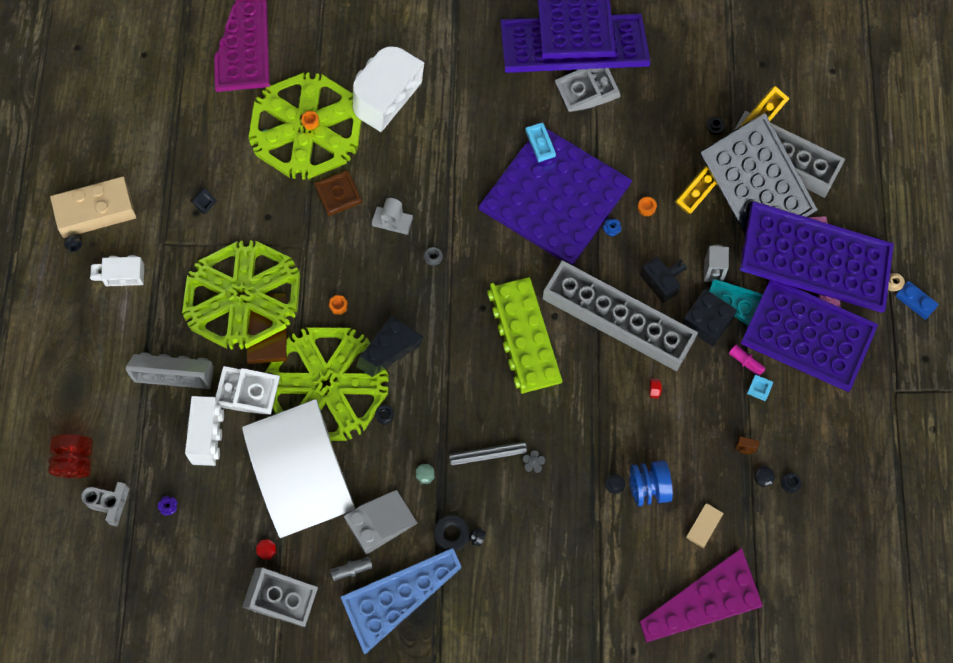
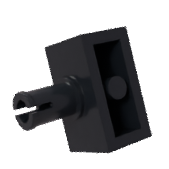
M657 256L642 266L640 276L659 300L664 303L678 294L681 285L675 279V276L685 271L687 267L679 259L667 268Z

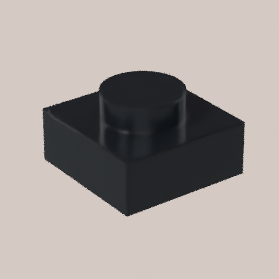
M201 188L190 200L202 214H206L217 201L205 188Z

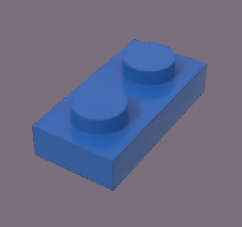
M909 281L895 296L925 320L939 305Z

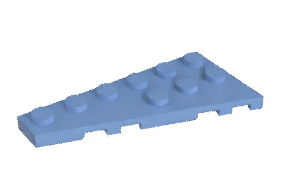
M453 548L341 597L364 655L461 569L460 562Z

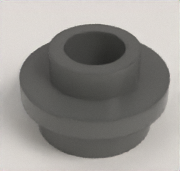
M436 247L428 248L424 253L425 262L432 266L438 265L443 259L441 250ZM435 255L437 258L431 259L430 256Z

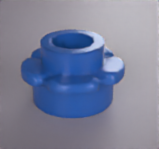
M607 219L605 225H603V230L609 236H616L622 229L617 219Z

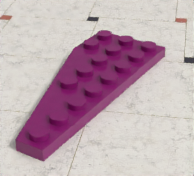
M236 0L229 14L224 36L220 40L219 50L214 57L216 92L270 87L267 0Z

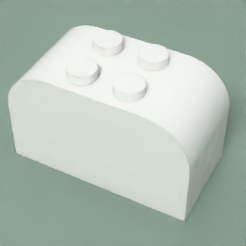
M386 47L380 50L374 58L371 57L368 60L364 70H360L356 75L353 85V111L355 115L382 132L422 83L424 62L398 47Z

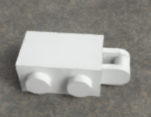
M136 255L102 258V264L91 265L90 279L103 281L105 286L143 285L144 263L141 257Z

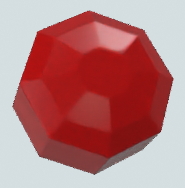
M651 379L649 397L659 398L662 392L660 379Z
M269 539L261 540L256 546L257 555L263 560L272 559L276 554V545Z

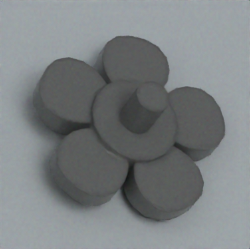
M531 451L530 456H523V462L526 463L524 469L527 472H531L534 469L535 473H539L542 470L541 465L545 463V458L543 456L538 457L539 453L537 451Z

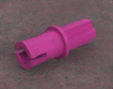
M737 344L729 352V355L737 359L742 364V367L746 366L754 374L760 376L765 371V367L752 358V354L749 355Z

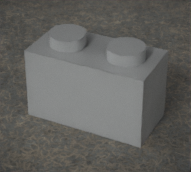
M719 244L709 246L704 260V282H712L713 279L723 282L729 268V247H723V245Z

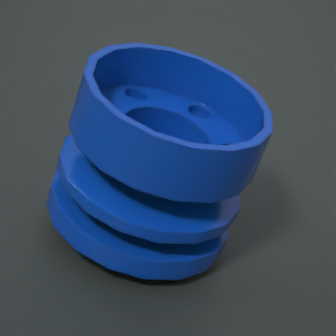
M665 460L651 462L650 471H648L644 463L640 464V471L636 464L630 466L629 483L636 506H643L644 500L647 505H651L652 495H654L658 504L672 501L671 476Z

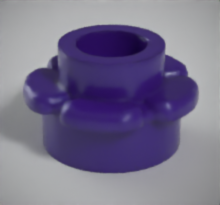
M170 496L163 497L158 503V510L166 516L175 513L177 510V500L173 497L170 498Z

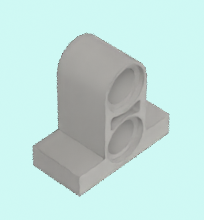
M387 198L383 208H376L372 226L408 235L413 215L403 213L402 203L399 200Z
M117 482L115 492L89 487L83 491L81 498L90 509L107 513L105 520L109 525L118 526L129 487L125 483ZM92 495H97L94 502H89V498ZM116 499L115 505L108 507V502Z

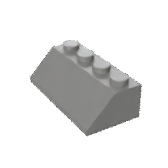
M149 353L134 354L126 366V371L133 382L204 389H211L214 370L212 362L207 358L195 360L186 356L173 358L166 354L152 356Z

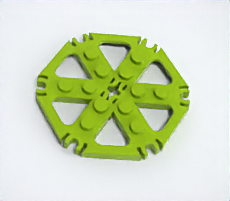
M302 73L266 87V91H262L265 98L260 99L257 97V103L254 101L249 132L250 145L257 144L258 146L253 148L256 156L289 178L291 171L293 179L296 178L297 173H302L303 180H305L307 172L308 179L347 164V161L351 160L347 153L352 152L356 154V149L358 150L362 120L353 111V94L322 75L320 80L319 73H316L315 79H310L309 73L306 74V79H304L305 74ZM299 84L302 87L299 109L280 98L278 92L292 85ZM322 87H329L342 96L341 101L318 110ZM262 111L268 112L284 123L264 132L258 130L260 113ZM306 111H314L319 116V126L314 130L306 129L304 131L301 116ZM349 118L353 119L352 135L349 138H343L327 128ZM294 141L291 161L288 163H283L269 153L270 150ZM313 142L333 154L334 157L321 164L312 165L310 162Z
M250 240V244L247 247H244L243 241H240L239 244L235 242L199 260V264L195 263L198 271H189L191 277L187 275L182 314L186 321L192 319L187 323L191 331L226 349L228 344L230 349H233L235 343H239L240 349H243L244 342L247 349L286 329V325H290L286 317L292 316L295 318L294 311L297 313L300 272L297 267L290 269L295 266L294 261L290 257L255 241L256 244L254 246L253 241ZM263 255L278 262V265L254 276L255 261L258 256ZM228 257H235L233 278L212 268L213 265ZM285 283L291 284V296L288 304H284L265 294ZM198 286H204L218 293V295L195 307L193 306L194 293ZM245 292L246 295H240L239 297L238 293ZM250 310L272 320L273 325L256 335H249ZM229 312L228 328L225 336H219L205 328L208 322Z
M306 328L309 335L306 334L304 329H301L303 335L301 338H297L295 334H292L294 343L288 337L287 356L291 352H297L309 373H280L279 368L284 361L271 362L265 373L280 376L273 404L275 414L283 412L277 400L280 394H307L300 405L316 399L320 410H322L325 404L328 406L338 424L337 431L328 432L330 441H347L344 433H346L349 439H352L351 430H356L360 435L359 425L365 431L374 417L377 408L381 406L388 395V387L381 386L382 382H389L387 371L383 370L374 377L362 373H346L356 356L364 352L370 344L367 337L364 341L363 334L360 338L355 339L356 330L354 329L351 331V328ZM316 339H341L342 342L326 364L315 344ZM327 380H329L330 387L325 386V388H323L322 381L326 382ZM344 394H369L374 397V402L366 414L359 418L356 417Z

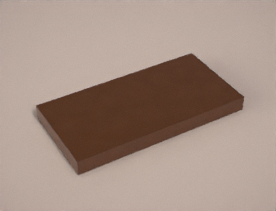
M286 293L266 294L287 304ZM250 310L249 335H256L273 325L272 320ZM287 328L247 348L248 364L287 361Z

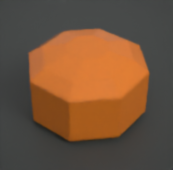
M306 111L302 115L301 123L306 129L314 130L319 126V116L314 111Z
M335 295L330 299L329 309L333 314L341 315L347 311L348 302L343 296Z

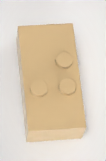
M124 176L50 196L57 228L63 238L136 219L129 187Z

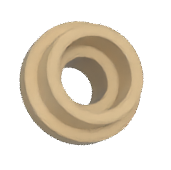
M891 273L888 290L893 292L900 291L905 284L904 278L900 274Z

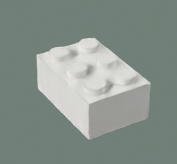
M192 396L185 454L192 465L216 466V459L219 460L220 458L218 440L221 441L222 439L220 422L224 420V410L221 409V404L218 403L216 397Z

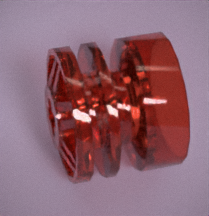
M72 434L51 437L49 452L55 456L49 458L48 463L50 465L47 472L56 477L69 479L90 476L92 461L86 457L91 456L93 453V440L85 436Z

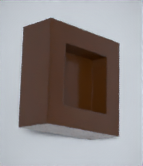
M740 436L735 449L740 450L743 454H755L759 441Z

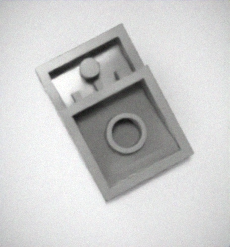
M609 68L579 69L555 80L569 112L591 108L621 97Z

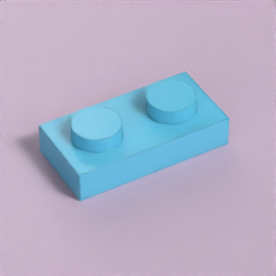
M539 123L527 127L526 134L537 161L541 162L556 157V152L544 124Z

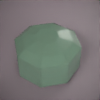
M421 464L416 469V479L421 484H430L435 478L434 468L429 464Z

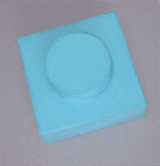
M755 375L747 394L766 401L773 382Z

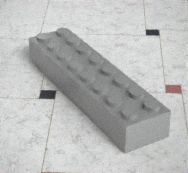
M563 260L543 293V300L675 371H678L698 334L695 330Z

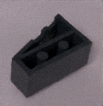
M391 316L362 353L356 367L369 376L374 377L398 359H402L409 352L418 349L424 337L394 316Z

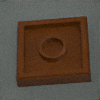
M348 170L314 183L328 216L362 203V199Z

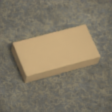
M706 503L686 538L704 548L724 513Z

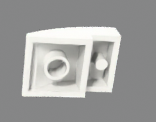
M223 366L216 399L221 404V408L271 414L280 376Z

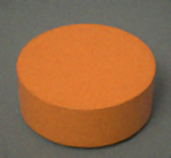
M651 197L641 198L638 203L639 213L643 216H651L655 213L656 201Z

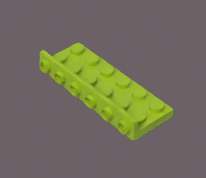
M530 277L497 286L494 283H490V290H487L489 301H493L495 306L492 308L495 319H499L498 331L500 336L503 335L505 339L503 347L505 353H509L510 356L508 360L510 370H514L516 377H513L516 389L520 388L522 394L562 383Z

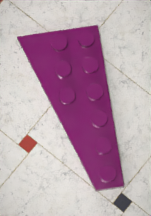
M742 548L640 621L646 643L761 608L763 605Z

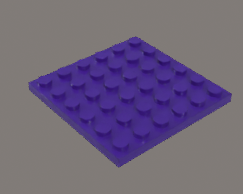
M546 129L556 152V157L538 162L528 140L480 204L479 210L561 261L563 260L573 266L629 188L632 180Z

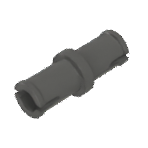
M369 556L354 562L348 561L345 565L330 569V572L335 582L348 576L354 577L357 573L373 568Z

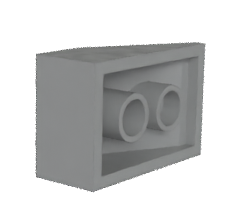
M397 490L361 505L344 516L345 522L366 555L417 524Z
M255 568L242 608L305 627L318 587L265 568Z

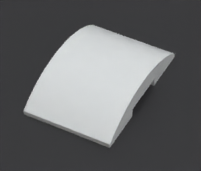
M316 399L242 427L257 481L280 538L355 510Z

